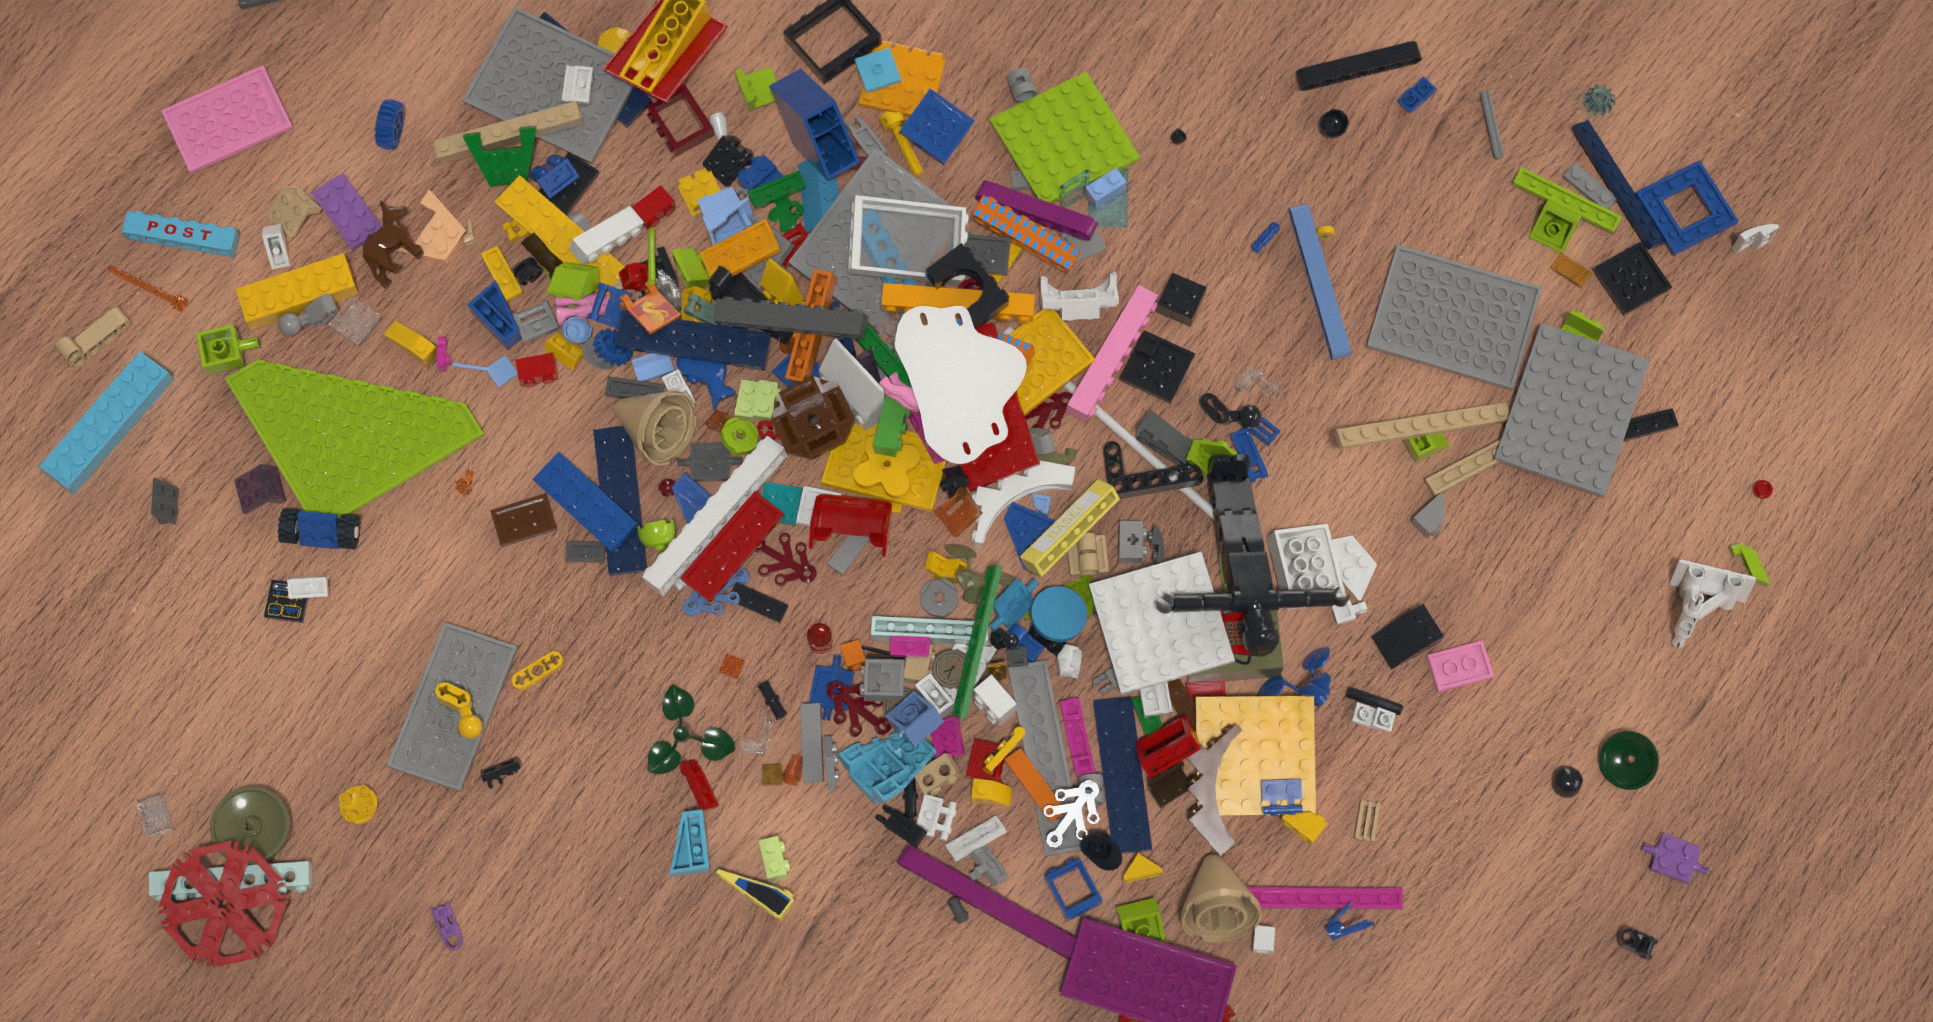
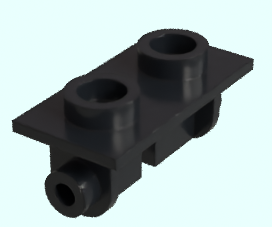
M1033 624L1028 631V634L1033 639L1042 644L1056 657L1064 645L1068 644L1066 641L1055 642L1044 638L1036 631Z

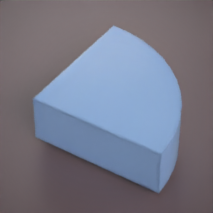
M1032 493V502L1035 509L1040 514L1048 516L1051 496Z

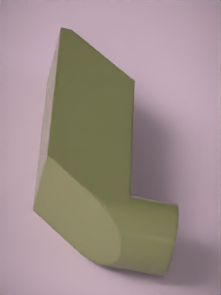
M1067 448L1065 454L1050 452L1037 455L1040 461L1069 465L1076 459L1077 450Z

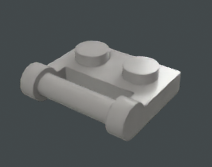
M547 300L541 301L542 304L520 313H512L524 344L559 330ZM544 310L546 312L545 314H542L540 316H537L533 319L521 323V320L540 313Z

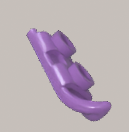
M446 901V905L440 906L437 909L432 907L430 910L443 942L448 949L456 951L461 948L463 937L449 901ZM448 917H451L452 924H449ZM441 920H442L443 923H444V927H443V928H442V926H441V924H440V921H441ZM458 934L459 943L457 946L452 947L447 939Z

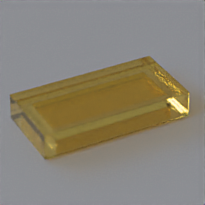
M1562 252L1550 268L1580 289L1584 287L1592 275L1591 271Z

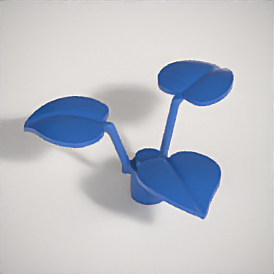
M1327 646L1317 649L1305 657L1302 667L1304 670L1310 669L1312 680L1304 685L1302 690L1287 681H1283L1284 678L1279 675L1265 681L1260 687L1257 696H1278L1286 685L1303 696L1314 697V705L1321 706L1326 702L1327 695H1330L1331 677L1326 672L1315 675L1314 670L1321 668L1327 662L1330 648Z

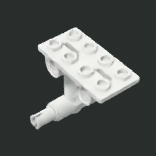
M1679 560L1670 580V585L1680 588L1679 595L1684 600L1682 613L1674 629L1673 646L1677 648L1678 643H1680L1678 648H1682L1686 639L1691 636L1697 621L1718 607L1724 610H1731L1734 608L1736 601L1746 603L1755 584L1756 577ZM1701 593L1713 596L1702 604L1704 596Z

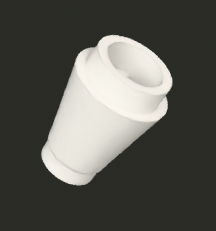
M724 113L711 115L709 122L719 141L722 136H728L727 117L724 116Z

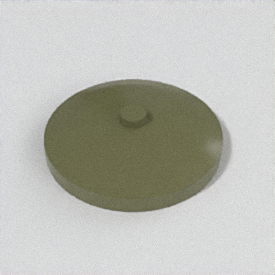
M255 786L239 788L227 794L214 809L210 821V835L213 844L234 840V848L235 842L239 840V848L241 850L245 849L246 844H250L248 853H250L252 846H254L267 861L274 858L283 849L291 829L289 811L284 802L272 791ZM219 851V853L227 859L226 853L223 851ZM249 861L247 865H257V863Z

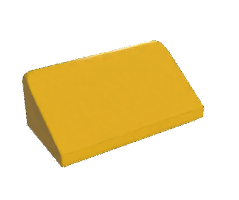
M559 332L546 340L544 351L547 353L553 352L554 358L571 370H574L584 358L582 349L577 345L567 342Z

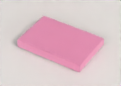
M1483 640L1426 656L1438 693L1494 678Z

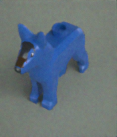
M677 357L676 366L681 375L687 378V382L691 384H697L698 382L707 385L714 411L717 408L718 402L736 395L735 390L724 385L727 375L725 364Z

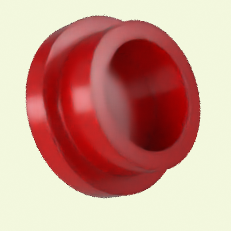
M1759 480L1755 483L1753 492L1758 498L1766 499L1771 496L1773 487L1770 482Z

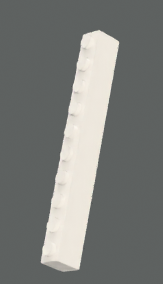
M768 436L764 440L759 441L756 449L745 457L742 465L732 472L731 477L726 482L721 484L718 492L707 500L702 510L696 512L694 519L689 524H686L679 536L674 538L670 542L669 547L658 555L655 563L644 571L642 578L646 585L663 597L754 491L756 492L787 457L784 447Z

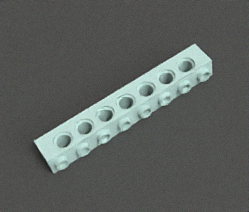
M309 861L270 864L284 879V881L276 882L277 885L286 883V886L280 887V894L287 893V890L307 892V889H313V865ZM247 865L239 890L264 885L267 883L268 876L258 865ZM224 867L206 868L219 882ZM170 871L149 872V896L155 899L156 902L161 901ZM290 874H295L294 881L288 883L287 877ZM180 876L176 879V885L172 891L171 898L179 901L187 900L188 897H195V899L203 898L195 888H187L189 881L185 877ZM250 877H255V882L252 885H247V880Z

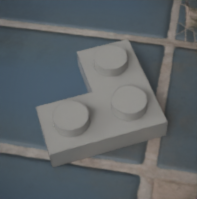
M824 736L828 791L836 790V782H839V771L834 770V766L838 765L836 743H832V736Z

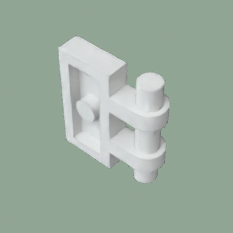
M924 794L917 825L928 832L925 836L934 838L935 831L941 832L939 839L947 841L948 835L952 832V820L956 817L957 811L955 809L957 803L949 801L948 808L942 807L944 799ZM940 814L946 815L943 825L938 824Z

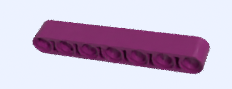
M987 180L982 181L975 195V199L978 202L983 195L986 197L990 196L997 200V203L1001 206L1010 207L1019 216L1024 215L1032 222L1086 241L1091 240L1098 226V221L1090 216Z

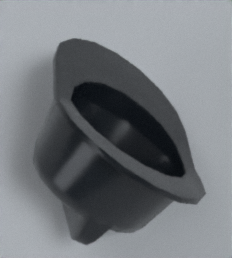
M1091 830L1089 835L1082 839L1080 843L1082 853L1100 869L1106 871L1115 870L1122 864V853L1106 832Z

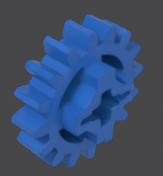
M607 328L606 331L601 330L594 338L592 346L595 349L593 351L599 353L598 358H604V363L609 361L611 366L614 363L617 366H620L621 363L625 365L631 359L633 350L615 348L617 331L614 329L611 332Z

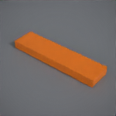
M1021 748L1004 759L1042 812L1046 805H1062ZM1048 807L1046 814L1050 815L1053 813V809ZM1065 813L1055 814L1052 817H1045L1048 819L1050 823H1052Z

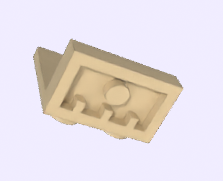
M283 186L267 218L275 225L281 224L283 231L291 238H295L306 216L319 214L322 207L298 187Z

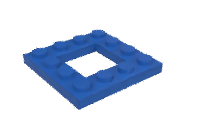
M1700 160L1635 193L1661 233L1665 244L1673 256L1735 226L1739 222ZM1693 187L1710 213V216L1681 230L1663 201Z

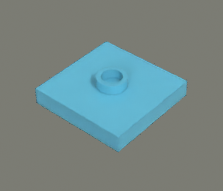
M890 48L855 59L866 93L901 82V77Z

